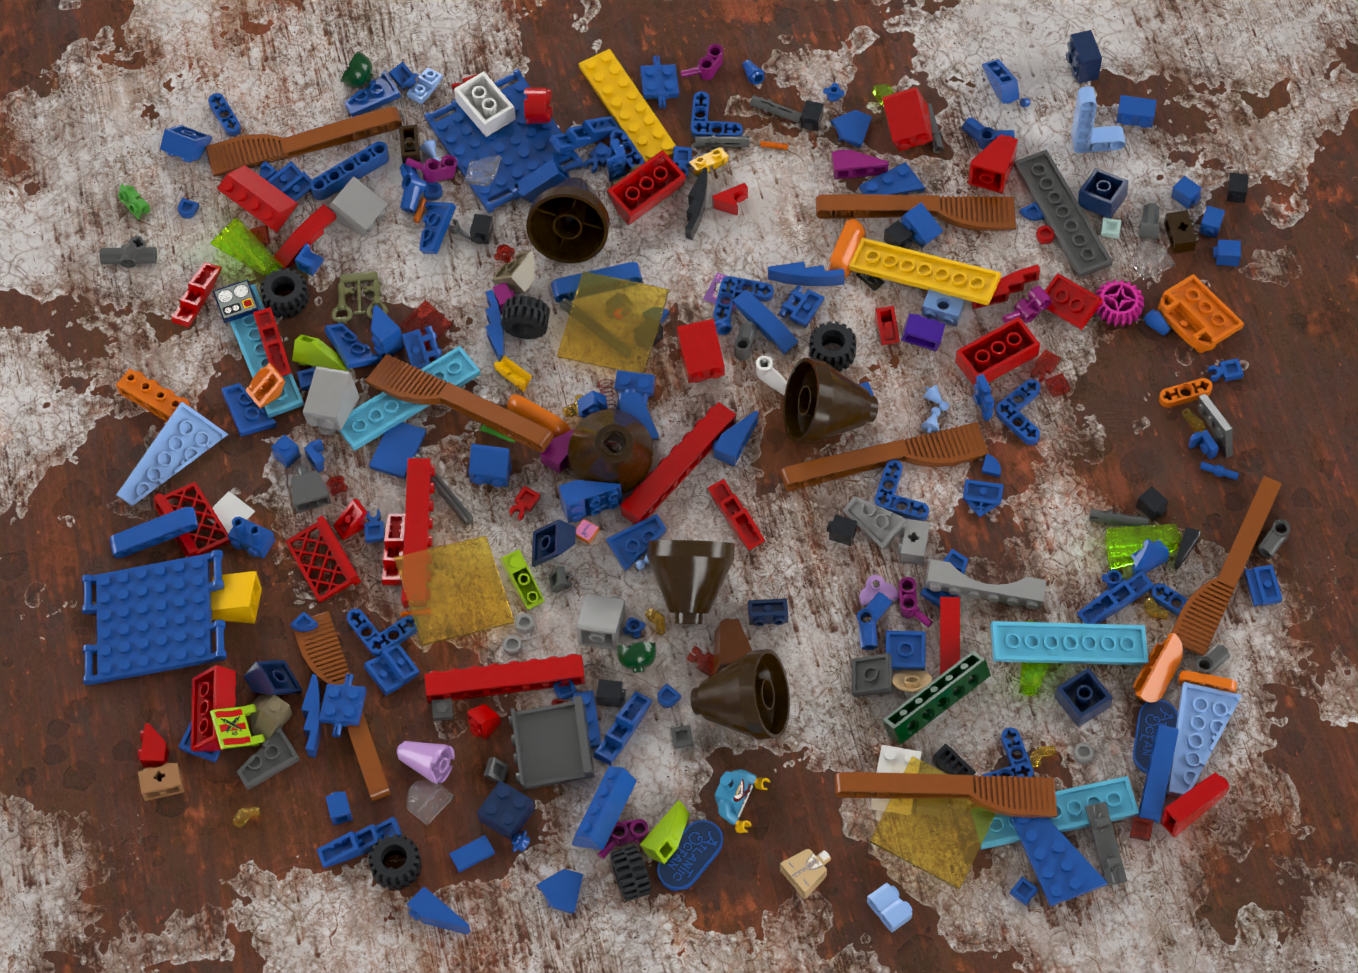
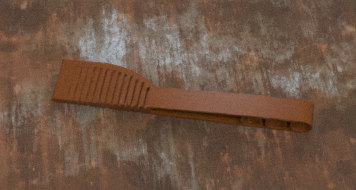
M387 107L285 138L268 134H251L206 146L205 149L213 177L230 173L244 165L248 168L259 166L264 161L267 163L271 161L272 163L274 160H283L284 157L288 159L399 129V126H402V121L396 107Z
M823 194L815 199L816 216L821 219L902 217L922 202L932 217H937L948 224L960 228L984 231L1016 229L1014 197Z
M388 354L383 357L365 380L366 384L405 402L423 405L444 404L540 453L547 449L555 437L550 430L449 382L446 383L445 380L442 381V379L425 373V371H421V369H417V367H413Z
M975 422L940 430L939 432L936 431L935 433H927L915 438L911 437V439H901L787 466L781 469L779 473L785 490L794 491L885 467L890 460L905 461L919 466L945 467L984 458L989 452L978 423Z
M1265 475L1263 476L1219 576L1197 589L1182 608L1171 633H1175L1179 637L1183 648L1201 656L1206 654L1281 487V482Z
M329 611L311 616L318 623V627L307 632H299L293 629L303 659L310 671L325 686L327 684H344L346 674L350 675ZM362 711L359 726L348 725L346 727L371 801L373 802L390 796L391 793Z
M840 772L834 775L835 796L839 798H967L983 809L1005 816L1023 818L1057 817L1055 781L1053 777H984V775L979 777L978 775Z

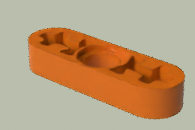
M1201 378L1163 389L1159 396V403L1163 407L1170 408L1198 400L1199 396L1203 394L1209 396L1213 387L1212 382L1206 378ZM1184 389L1189 390L1191 395L1183 396L1180 391Z
M1181 671L1179 673L1178 684L1181 686L1183 682L1236 693L1237 682L1233 679L1192 671Z

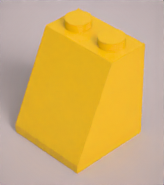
M251 571L222 575L224 588L211 591L212 620L255 624L262 591L257 572Z

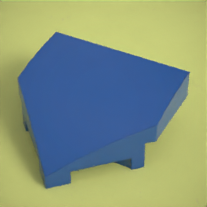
M854 110L832 119L830 123L835 127L839 135V141L843 140L860 148L872 116Z
M965 479L963 500L980 518L1001 504L1004 484Z
M1146 539L1143 542V548L1131 555L1135 561L1131 572L1133 576L1140 570L1147 573L1167 562L1169 549L1160 540L1152 542L1150 539Z
M562 869L536 886L546 898L549 908L552 906L554 909L573 914L583 874Z

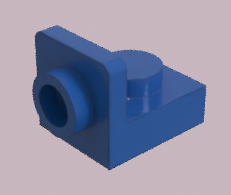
M1208 430L1192 434L1188 445L1190 449L1200 445L1203 454H1207L1209 459L1217 456L1219 447Z
M321 439L308 443L304 450L306 458L319 473L324 470L323 462L325 459L321 454L324 450Z

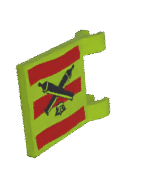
M254 704L210 711L221 749L258 746L260 743L265 742L263 734L251 737L245 716L256 712Z

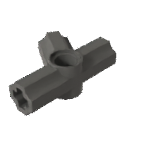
M137 235L131 238L127 244H123L121 248H101L99 254L101 264H120L126 268L135 267L136 264H156L157 262L156 247H146V242L141 236Z

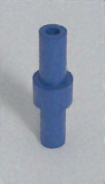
M1201 462L1200 469L1212 472L1218 477L1225 476L1237 480L1239 475L1237 472L1225 469V466L1217 464L1215 466L1206 462Z

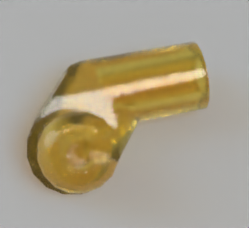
M577 394L574 403L563 408L562 413L565 417H574L579 414L577 400L583 397V395Z
M1189 408L1182 411L1183 417L1193 427L1194 432H1202L1205 429L1204 422L1195 416Z
M1146 597L1143 601V607L1148 616L1167 620L1169 611L1159 609L1153 597Z
M647 609L645 617L656 625V634L664 635L666 633L665 616L655 609Z
M1054 745L1037 747L1029 755L1032 767H1038L1043 756L1055 755L1056 748Z
M260 808L240 809L233 818V824L236 827H242L249 818L260 817Z

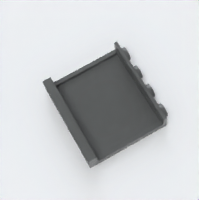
M582 696L573 697L574 701L518 712L511 708L509 724L514 730V734L511 735L512 745L516 746V753L513 756L515 765H518L519 772H516L517 783L521 784L524 790L595 777L585 702Z

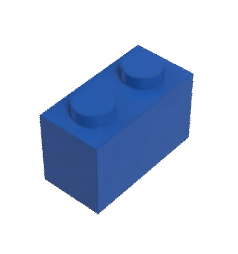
M1121 95L1116 123L1152 128L1157 100Z
M922 202L900 218L901 223L913 233L914 242L920 245L921 248L943 232Z

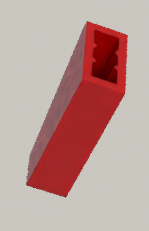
M1214 772L1164 809L1160 824L1175 838L1228 793L1230 787L1228 781L1223 776H1219Z

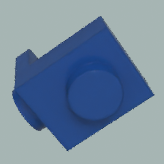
M403 61L388 73L401 90L405 87L411 88L416 83L415 79L418 76L417 73L413 74Z

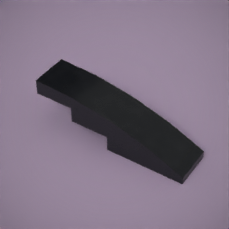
M705 167L688 194V205L690 206L687 210L688 224L685 227V236L690 240H693L705 210L708 184L707 168Z

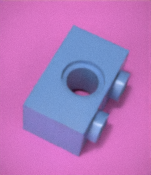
M929 289L922 307V316L927 319L941 321L947 325L957 326L964 310L965 300Z

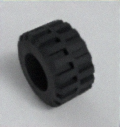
M278 268V271H271V274H267L265 280H262L260 291L265 309L271 307L273 315L275 314L277 318L283 316V319H287L288 316H291V318L295 317L296 313H302L301 309L307 307L306 303L309 302L307 284L303 275L298 273L297 270L293 269L291 271L290 268L285 270ZM283 290L293 291L287 296H277Z
M511 297L504 303L501 326L506 333L521 339L543 337L548 328L550 308L542 300L534 297Z
M828 321L826 325L824 323L820 324V328L816 327L814 333L812 332L810 335V358L823 360L840 372L842 368H849V364L854 362L856 356L855 333H852L850 327L846 328V324L840 325L837 321L835 323ZM830 343H835L840 345L842 348L836 351H831L824 348V346Z
M393 834V837L386 835L384 840L378 839V845L373 844L371 847L372 852H369L370 860H368L375 881L380 883L383 888L388 886L389 890H393L394 887H397V890H402V886L408 888L410 882L415 883L417 880L416 876H419L421 873L422 863L418 847L413 843V840L410 838L407 840L405 835L398 837V834ZM393 855H401L407 859L405 864L398 869H388L384 866L385 861Z
M632 845L611 852L610 860L613 872L625 901L628 902L651 894L649 876L639 849Z

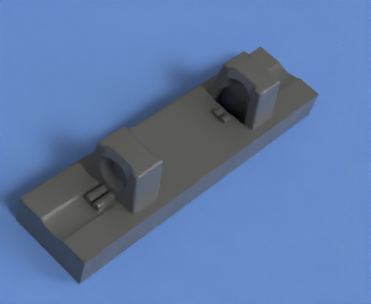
M1106 802L1086 806L1087 818L1107 886L1127 882ZM1103 825H1106V826H1107V827H1104V828L1097 829V828H1099L1100 826H1103Z

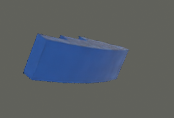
M612 116L584 120L582 126L569 127L566 133L551 135L549 141L557 152L560 153L595 143L609 137L613 130L621 129V127Z
M804 262L768 267V280L800 286L844 285V269L825 271L824 265L805 268Z
M493 290L485 292L489 308L485 309L489 325L485 326L487 338L500 362L505 352L504 332L501 326V315Z
M743 291L732 300L749 322H753L769 342L773 341L783 354L799 342L787 327L749 291Z
M1140 570L1129 580H1123L1110 591L1107 589L1078 611L1077 614L1085 624H1098L1134 602L1152 589L1154 584Z
M312 674L301 709L304 718H307L303 728L306 737H309L305 749L308 757L316 758L322 723L319 721L322 699L319 682L315 674Z
M635 691L617 714L615 722L605 734L603 742L594 752V758L611 766L632 737L653 700Z
M392 817L376 826L371 824L356 833L351 831L318 848L317 852L322 866L326 868L372 851L371 847L373 844L378 845V839L384 840V836L389 835V837H393V834H398V837H401L402 832L397 819Z

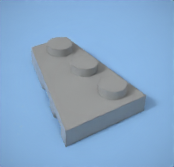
M854 496L843 509V512L852 520H856L857 525L882 549L887 548L909 521V519L857 496Z

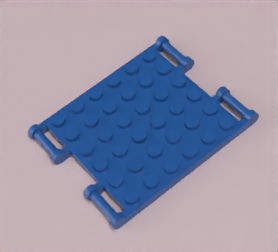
M519 69L494 82L499 88L515 79L518 81L500 90L514 106L516 119L487 137L459 106L456 99L432 113L424 114L426 122L447 153L457 159V168L488 213L493 212L495 208L513 199L521 198L516 182L551 159L560 166L573 160V162L562 167L566 172L584 166L582 159L574 150L558 153L549 141L551 135L562 133L552 118L548 124H526L524 100L527 99V94H524L525 88H530ZM452 110L455 111V113H453V114H451V115H448V116H446V117H444V118H442V119H440V120H438V121H436V122L434 121V119H436V118H438V117H440V116H442V115H444V114H446V113H448V112H450V111H452ZM510 192L509 194H507V195H505V196H503V197H501V198H499V199H497V200H495V201H493V202L490 203V201H492V200H494V199H496V198H498V197H500V196H502V195H504V194Z
M214 550L211 553L97 575H83L84 605L82 606V613H97V645L88 644L83 646V654H85L83 684L93 685L225 660L227 658V653L224 651L225 621L216 620L212 623L211 591L224 588L221 568L223 551ZM210 562H213L214 581L212 582L210 581ZM92 584H96L97 604L92 605ZM216 631V652L213 653L212 632ZM93 654H97L98 675H93Z

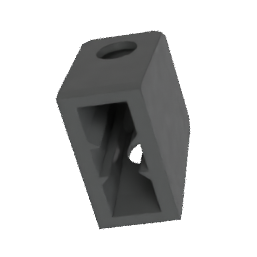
M307 466L299 467L297 469L298 476L291 478L296 514L332 504L329 492L318 471L309 472Z

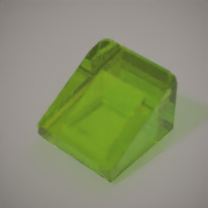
M889 84L873 86V94L882 105H884L882 97L895 93Z

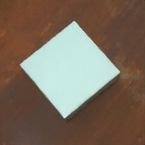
M1103 217L1100 236L1119 239L1121 220Z

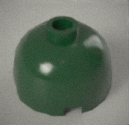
M358 51L348 64L349 67L341 78L342 83L352 88L361 87L365 82L369 84L374 75L371 73L373 68L372 62L367 56Z
M655 642L632 643L628 647L624 644L616 647L619 662L626 669H633V673L645 672L644 668L651 666L656 658Z

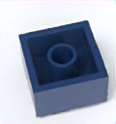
M1088 30L1071 34L1070 42L1067 43L1068 53H1066V60L1072 66V76L1076 77L1078 84L1099 79L1102 56L1092 31Z
M1095 168L1079 190L1078 203L1081 208L1111 219L1127 197L1129 180Z
M1089 667L1056 687L1054 697L1078 728L1110 708L1113 699Z
M499 781L477 812L479 822L512 841L534 812V800L504 782Z

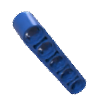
M382 141L375 142L312 179L310 186L313 197L316 200H324L342 190L353 176L359 180L389 161L386 143Z
M628 262L555 279L551 282V288L555 301L561 303L565 298L571 301L641 284L643 279L638 263Z
M184 507L112 535L109 540L113 557L123 558L197 529L198 523L195 509L193 507Z
M1162 724L1157 725L1139 807L1138 818L1159 823L1175 752L1178 728Z

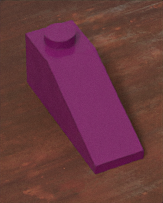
M852 150L832 151L831 162L834 180L878 176L888 171L889 164L886 160Z
M574 429L554 438L547 449L540 453L541 463L559 474L569 463L568 445Z

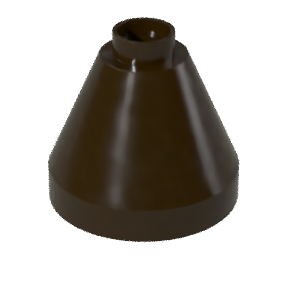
M577 177L566 179L541 193L533 201L526 222L527 234L535 249L551 260L567 264L584 262L596 256L606 244L610 227L609 215L605 206L591 186L585 180Z
M802 358L795 364L787 381L783 402L784 426L788 437L793 442L813 444L863 427L867 422L875 420L878 413V400L875 396H870L867 389L823 360Z
M614 409L601 410L584 418L574 429L568 445V462L577 480L620 484L621 494L633 490L647 476L653 461V443L646 427L633 415ZM606 440H614L622 447L617 453H613L603 443Z
M699 540L647 541L648 561L669 613H675V624H703V614H709L734 561V543Z
M770 649L754 650L746 653L703 680L699 687H695L691 691L690 702L695 715H702L705 720L758 740L779 738L786 730L790 713L788 680L780 658Z

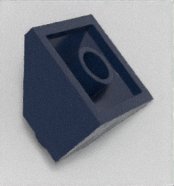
M558 519L533 531L532 566L536 567L575 545L576 527Z
M285 660L256 661L244 675L252 692L278 695L295 694L303 691Z

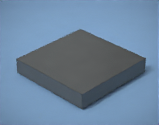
M890 653L852 659V695L854 697L892 692V656Z

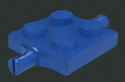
M657 55V60L656 56H653L654 65L640 66L642 92L644 99L658 100L659 109H662V106L665 109L666 99L679 98L676 64L661 65L660 56Z
M346 674L344 684H327L319 721L320 723L334 725L332 733L334 737L341 736L343 726H359L367 690L363 686L352 685L353 674Z

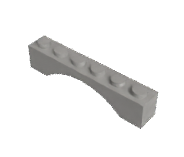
M930 559L927 566L924 588H929L934 592L946 591L951 595H967L972 599L984 598L990 602L1000 601L1006 602L1011 606L1022 605L1028 609H1040L1044 602L1046 580L1025 577L1009 584H986L965 576L950 562Z

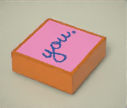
M583 518L576 527V538L590 544L600 528Z

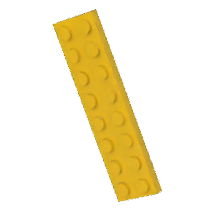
M608 49L580 62L579 68L612 117L621 127V130L627 134L644 159V163L662 150L672 158L673 148L676 146L612 51Z
M866 238L861 239L849 264L850 270L925 290L930 289L948 296L987 306L1001 278V272Z

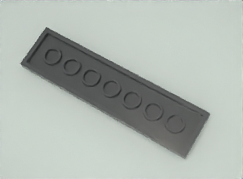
M1047 149L1014 161L1017 173L1034 202L1037 203L1048 226L1052 228L1056 240L1077 276L1081 278L1112 266L1113 261Z

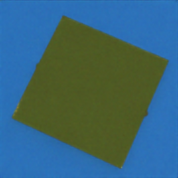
M583 271L571 311L569 312V318L557 357L614 370L645 373L653 343L658 334L657 330L669 289Z
M486 535L448 545H439L435 548L394 558L422 646L464 635L469 636L473 633L515 622Z
M913 756L904 773L945 774ZM891 798L869 842L959 890L996 813L983 809L967 798Z

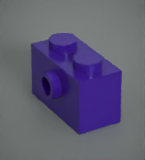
M909 313L905 321L901 341L937 351L942 340L945 324L940 323L938 320L924 318L919 314Z

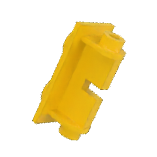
M720 147L689 161V163L694 168V175L699 176L704 167L707 168L708 173L710 172L709 166H712L714 170L726 165L729 156Z
M505 355L500 362L496 361L493 365L495 371L523 392L526 390L532 378L531 374Z

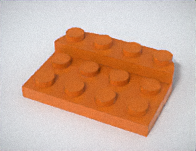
M1194 274L1166 290L1157 308V311L1161 313L1168 325L1198 353L1213 350L1217 343L1242 329L1245 324Z

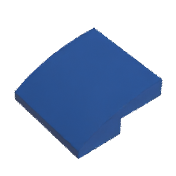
M291 161L267 181L296 202L311 190L310 183L312 179L304 171L301 172Z
M399 643L382 650L380 656L364 663L365 670L385 696L401 688L420 674L419 669Z

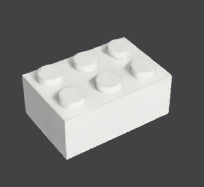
M484 71L454 89L456 102L486 137L516 119L514 106Z
M882 745L876 773L918 774L922 752ZM872 798L871 809L911 816L914 799Z

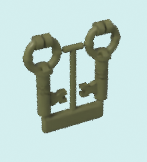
M376 271L340 275L338 304L331 313L332 319L335 322L347 324L353 314L367 313V316L372 319L371 310L375 305L382 308L383 312L387 315L388 309L380 299V281H378V273ZM373 281V285L363 286L364 293H373V302L367 308V311H361V282ZM345 283H357L358 311L352 312L351 308L345 303V295L355 294V288H347ZM346 310L348 312L347 317H336L338 311L343 312Z

